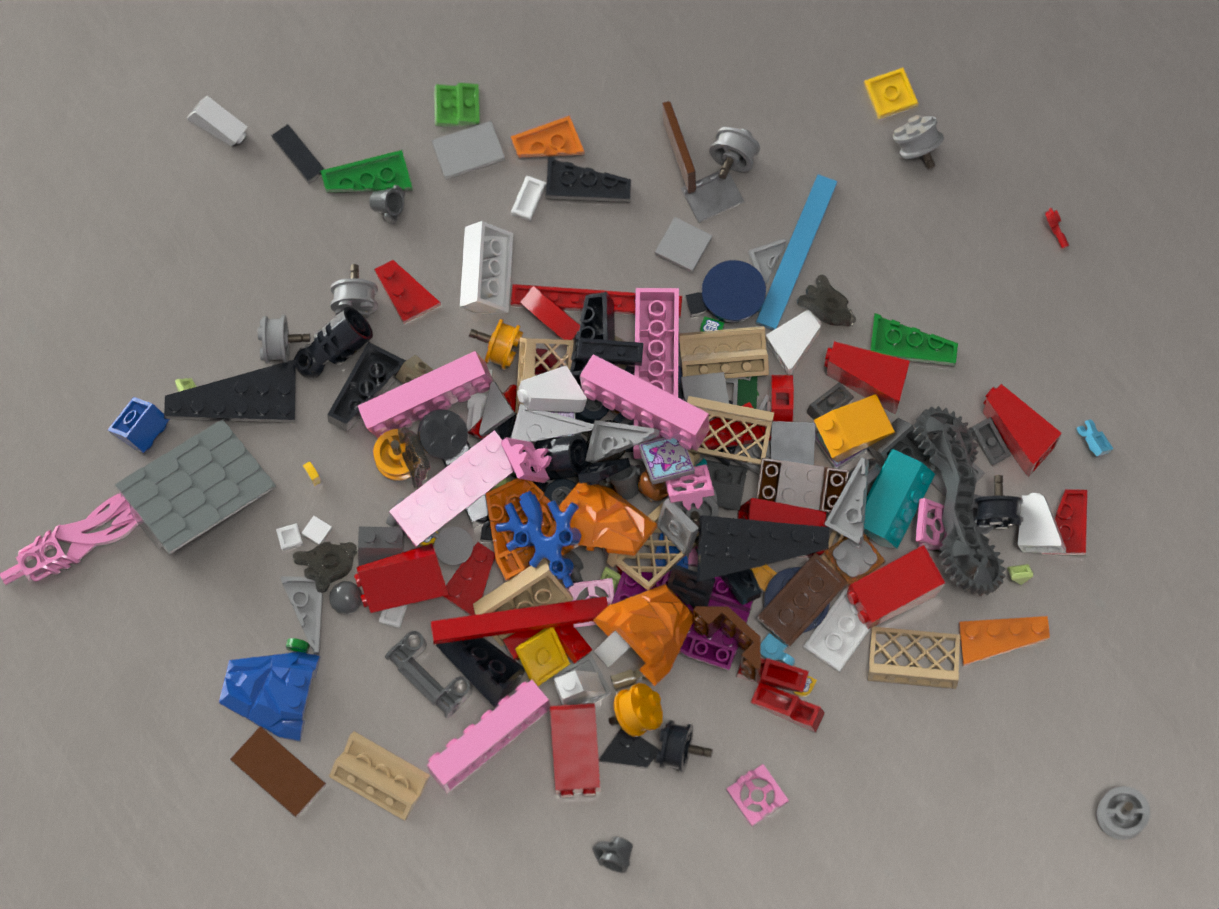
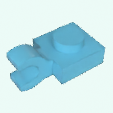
M1091 419L1085 421L1088 427L1087 430L1084 426L1077 428L1081 436H1087L1085 440L1089 444V449L1096 456L1108 454L1113 450L1102 431L1098 432L1095 423Z
M769 633L761 643V656L764 659L778 660L791 666L795 664V659L784 652L787 646Z

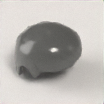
M342 581L335 584L329 595L331 607L339 614L349 615L354 613L362 604L360 596L362 592L351 581Z

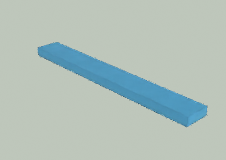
M819 174L817 175L756 321L757 325L771 330H775L778 327L838 181Z

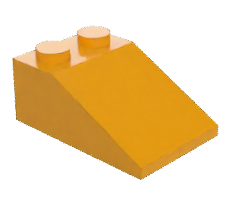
M876 394L834 409L814 420L831 457L837 463L895 433Z

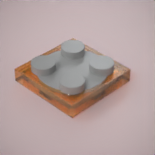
M865 534L863 535L862 545L845 536L824 552L825 557L839 575L848 582L847 585L849 587L852 583L871 574L886 562Z

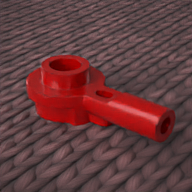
M1049 208V211L1045 212L1047 221L1053 234H1056L1061 249H1064L1069 244L1058 224L1062 220L1058 210L1053 211L1052 208Z

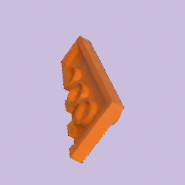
M1048 616L959 622L963 667L1018 648L1037 644L1050 638Z

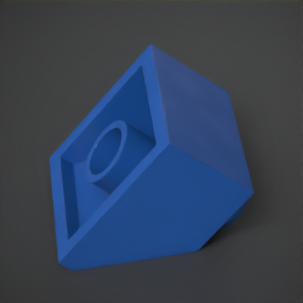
M133 397L109 427L108 431L133 449L144 453L153 445L157 435L165 430L166 424L170 419H164V413L153 403Z

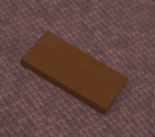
M670 101L663 102V123L688 194L696 192V171Z
M814 553L756 618L789 648L848 582L818 554Z
M261 726L230 758L238 768L295 818L303 812L326 786L323 780Z

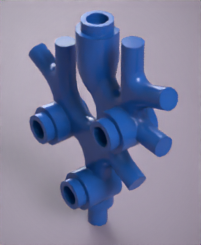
M531 491L522 494L519 497L521 500L519 503L528 518L527 524H522L513 503H509L505 506L510 520L505 523H497V532L513 531L515 533L514 540L506 544L509 551H513L518 547L535 546V554L529 564L536 568L543 558L550 561L549 568L551 573L563 581L566 589L572 587L574 583L570 575L574 565L569 558L562 557L561 550L563 546L577 545L581 540L580 531L570 526L571 518L579 508L578 505L571 502L566 511L561 512L555 500L549 502L548 507L556 521L557 529L553 536L546 537L541 530L543 513L536 495L532 494Z

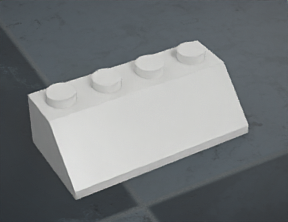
M483 221L465 227L460 307L477 313H509L513 250L512 232Z

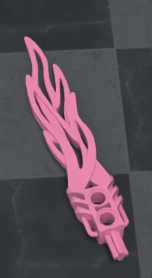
M121 493L116 494L98 506L86 519L70 524H60L55 527L52 533L51 530L47 531L43 538H41V535L37 536L32 544L19 550V556L15 557L19 564L0 573V577L4 584L7 585L24 575L28 581L31 579L39 581L50 574L57 575L61 573L59 569L70 568V563L78 564L81 562L80 560L94 547L123 539L139 524L132 517L129 503ZM117 517L112 522L111 527L99 532L84 534L99 528L108 521ZM121 527H124V528H122L121 530H119V531H117V532H115V533H112L113 531H115V530H117V529H119V528H121ZM58 541L71 544L67 555L64 554ZM50 549L57 550L54 557H46V553ZM37 560V564L34 568L26 567L28 561Z

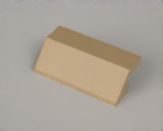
M764 326L679 333L683 377L724 372L725 379L769 375Z
M354 731L350 735L343 753L335 760L329 777L405 821L422 795L430 775Z

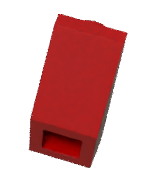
M771 375V412H774L773 421L793 422V375Z

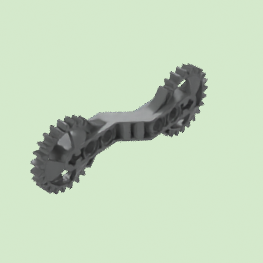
M940 406L936 409L931 407L929 410L925 409L916 418L917 422L913 425L916 429L913 433L918 435L915 440L921 442L918 448L925 449L923 455L929 454V461L941 470L947 488L942 523L947 535L941 542L943 544L940 547L942 553L939 557L945 559L941 562V565L947 566L945 573H951L950 580L956 579L957 587L963 585L964 591L966 592L970 589L972 595L976 592L979 596H982L984 593L989 595L991 592L996 591L1003 583V579L1006 577L1003 572L1006 568L1001 566L1004 560L998 559L1001 553L993 550L995 545L990 546L988 544L989 539L978 531L971 511L977 481L972 467L978 454L976 448L979 445L974 442L977 437L971 436L973 431L967 428L969 423L961 422L962 417H955L954 411L949 414L947 408L942 411ZM933 433L934 436L930 441L927 434ZM989 560L991 567L986 568L985 565H987Z

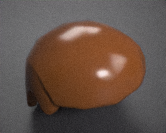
M646 470L641 473L639 478L640 490L648 499L660 501L669 496L665 482L652 485L648 471Z

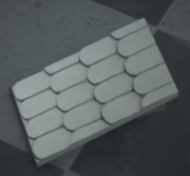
M223 419L115 484L116 488L129 503L132 517L159 549L163 546L169 554L276 488L271 478Z

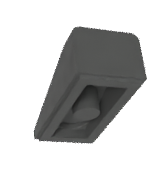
M839 382L811 403L807 409V414L815 420L834 409L847 405L854 396Z
M991 417L969 428L973 431L972 435L977 437L978 445L992 466L1011 456Z

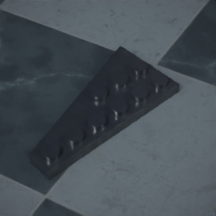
M294 360L165 395L164 419L218 421L223 419L224 421L295 423L296 367Z
M702 515L700 516L697 582L827 550L829 546V527Z

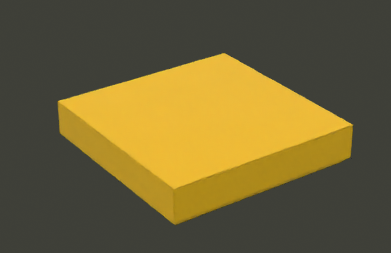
M904 68L864 80V85L878 119L918 107L919 103Z
M553 627L543 629L515 648L530 681L533 680L537 686L570 665Z

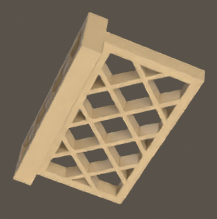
M520 337L517 392L522 380L536 376L534 374L535 368L540 363L547 372L556 369L560 365H567L568 369H570L574 340ZM536 343H543L549 349L541 358L536 353ZM560 344H566L567 353L560 358L554 350ZM552 353L558 362L550 369L543 360ZM517 392L515 413H518L520 404L524 405L519 401Z
M688 396L687 403L709 413V420L717 417L724 423V426L716 431L709 424L712 434L704 438L701 443L703 448H698L697 451L693 449L688 451L761 465L762 458L766 457L774 412ZM735 421L741 422L746 428L738 435H735L729 426ZM757 425L766 427L765 435L757 440L751 429ZM727 428L733 438L723 444L717 433ZM748 432L755 442L744 448L738 438ZM714 436L720 447L715 450H709L704 442ZM734 440L742 449L736 455L730 454L725 447ZM757 444L762 451L761 459L751 458L747 450Z
M663 502L648 515L656 523L658 522ZM657 527L656 530H655L653 533H662V532H661V531L658 529V527ZM664 534V540H653L651 535L649 540L643 545L650 546V553H639L638 551L635 556L609 553L606 563L613 568L617 565L645 589L649 590L685 555L682 552L670 554L669 546L675 545ZM653 546H665V553H654ZM626 558L636 559V566H628L623 561ZM640 559H651L652 566H640ZM655 559H666L667 565L665 567L656 566ZM641 572H653V578L648 582L641 576Z
M872 627L868 681L956 689L959 681L960 635ZM876 634H885L890 640L881 646L876 640ZM901 636H907L912 641L905 648L897 641ZM923 638H929L934 645L925 650L919 641ZM945 640L955 641V648L948 652L941 643ZM892 643L900 650L893 657L885 650ZM914 645L922 652L916 659L907 652ZM936 647L944 654L938 661L929 654ZM880 652L888 659L884 664L874 663V657ZM904 654L910 663L907 666H900L895 660ZM926 656L933 665L929 668H922L917 662ZM948 658L954 664V671L944 670L940 664Z

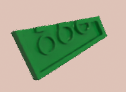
M402 150L321 170L326 193L379 191L393 188L394 185L400 186L403 191L413 190Z
M874 314L870 351L909 361L949 366L956 365L958 343L934 334L930 335L921 332L918 328H910L893 319L888 320L883 318L882 315Z

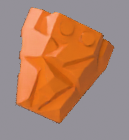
M516 478L486 493L495 560L506 581L531 566L529 562L535 554V546L518 547L513 551L507 549L506 544L514 540L515 533L513 531L497 532L496 530L497 523H505L510 520L505 506L513 503L522 524L526 525L528 518L519 503L521 501L519 497L531 491L532 494L536 495L542 508L543 521L541 530L544 536H548L550 527L555 521L548 507V503L551 501L530 480ZM562 547L561 553L564 555L573 549Z
M579 482L558 506L561 512H565L571 502L578 505L579 508L572 516L570 526L571 528H577L581 533V540L577 545L586 546L588 551H594V547L607 548V553L635 556L657 528L656 522L613 489L600 484L587 485V483ZM556 521L552 523L547 537L555 534L557 529ZM574 545L563 547L573 549Z
M664 584L609 605L593 621L608 637L615 630L646 662L639 670L655 686L671 671L694 620L693 613Z

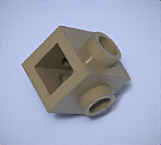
M415 354L403 363L396 378L405 384L433 371V369Z

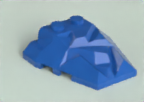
M292 652L229 660L219 704L251 720L257 726L272 732L278 738L301 742L306 721L304 713L312 680L316 678L321 657L303 652Z

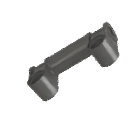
M410 631L387 652L385 658L391 660L398 667V671L433 706L437 705L448 719L471 696L473 687L467 678L459 676L443 688L415 660L425 650L427 643L421 633ZM413 638H420L419 646H410ZM460 683L467 684V689L463 693L456 691Z

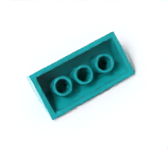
M891 449L866 498L864 534L879 546L898 549L919 508V499L924 498L935 473L922 462L895 449Z

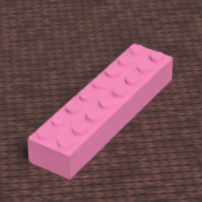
M636 288L635 342L643 343L642 366L635 365V376L678 398L679 288ZM634 419V426L643 427L641 422ZM659 432V436L647 440L645 442L661 439L664 437H662ZM639 444L634 446V459H643L639 450Z

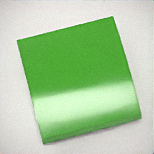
M458 82L457 86L435 85V126H469L480 123L479 84Z

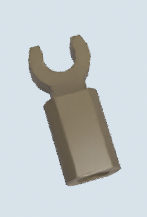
M630 669L611 676L615 691L635 685L636 681L647 679L639 669L635 671Z

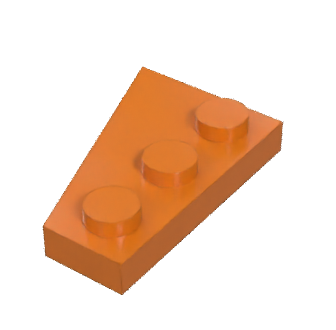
M570 115L511 136V141L518 158L585 155Z

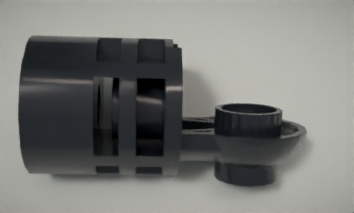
M345 307L314 334V341L311 344H306L298 350L294 357L297 371L302 376L310 379L319 376L328 361L336 365L343 364L373 338L370 324L357 310Z
M579 435L540 440L534 445L536 450L548 449L544 457H552L549 466L545 468L549 477L547 481L578 477V474L590 463L586 461L588 444ZM515 471L512 474H510L511 476L518 478Z

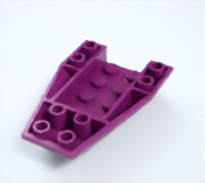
M623 571L612 604L648 590ZM672 571L666 573L651 589L664 584L668 585ZM641 572V576L649 582L653 578V572ZM714 578L717 580L708 607L728 606L747 623L754 600L741 605L722 578ZM690 604L688 606L686 605V607L693 613L694 608ZM692 623L680 653L689 658L730 670L739 648L738 642L733 637L731 639L722 632V627L710 638H707L705 635L701 636L696 632Z

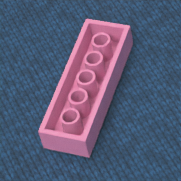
M474 351L358 405L366 428L379 438L386 431L411 427L413 422L421 421L431 411L439 409L448 410L452 404L458 401L465 402L473 394L488 391L493 379L486 362Z
M592 355L580 375L582 391L588 399L593 401L596 399L602 402L606 408L620 411L625 418L641 422L643 427L660 430L662 437L668 440L674 438L680 441L679 444L685 449L697 451L710 430L709 413L595 355Z
M495 430L389 511L415 547L514 472L501 444L502 439Z
M533 680L528 683L526 681L521 683L516 688L517 692L511 697L509 695L504 697L498 703L499 707L494 711L488 710L481 716L482 720L478 724L468 726L463 731V736L459 739H452L446 745L447 749L441 754L437 752L429 758L428 770L446 794L550 710L549 699Z

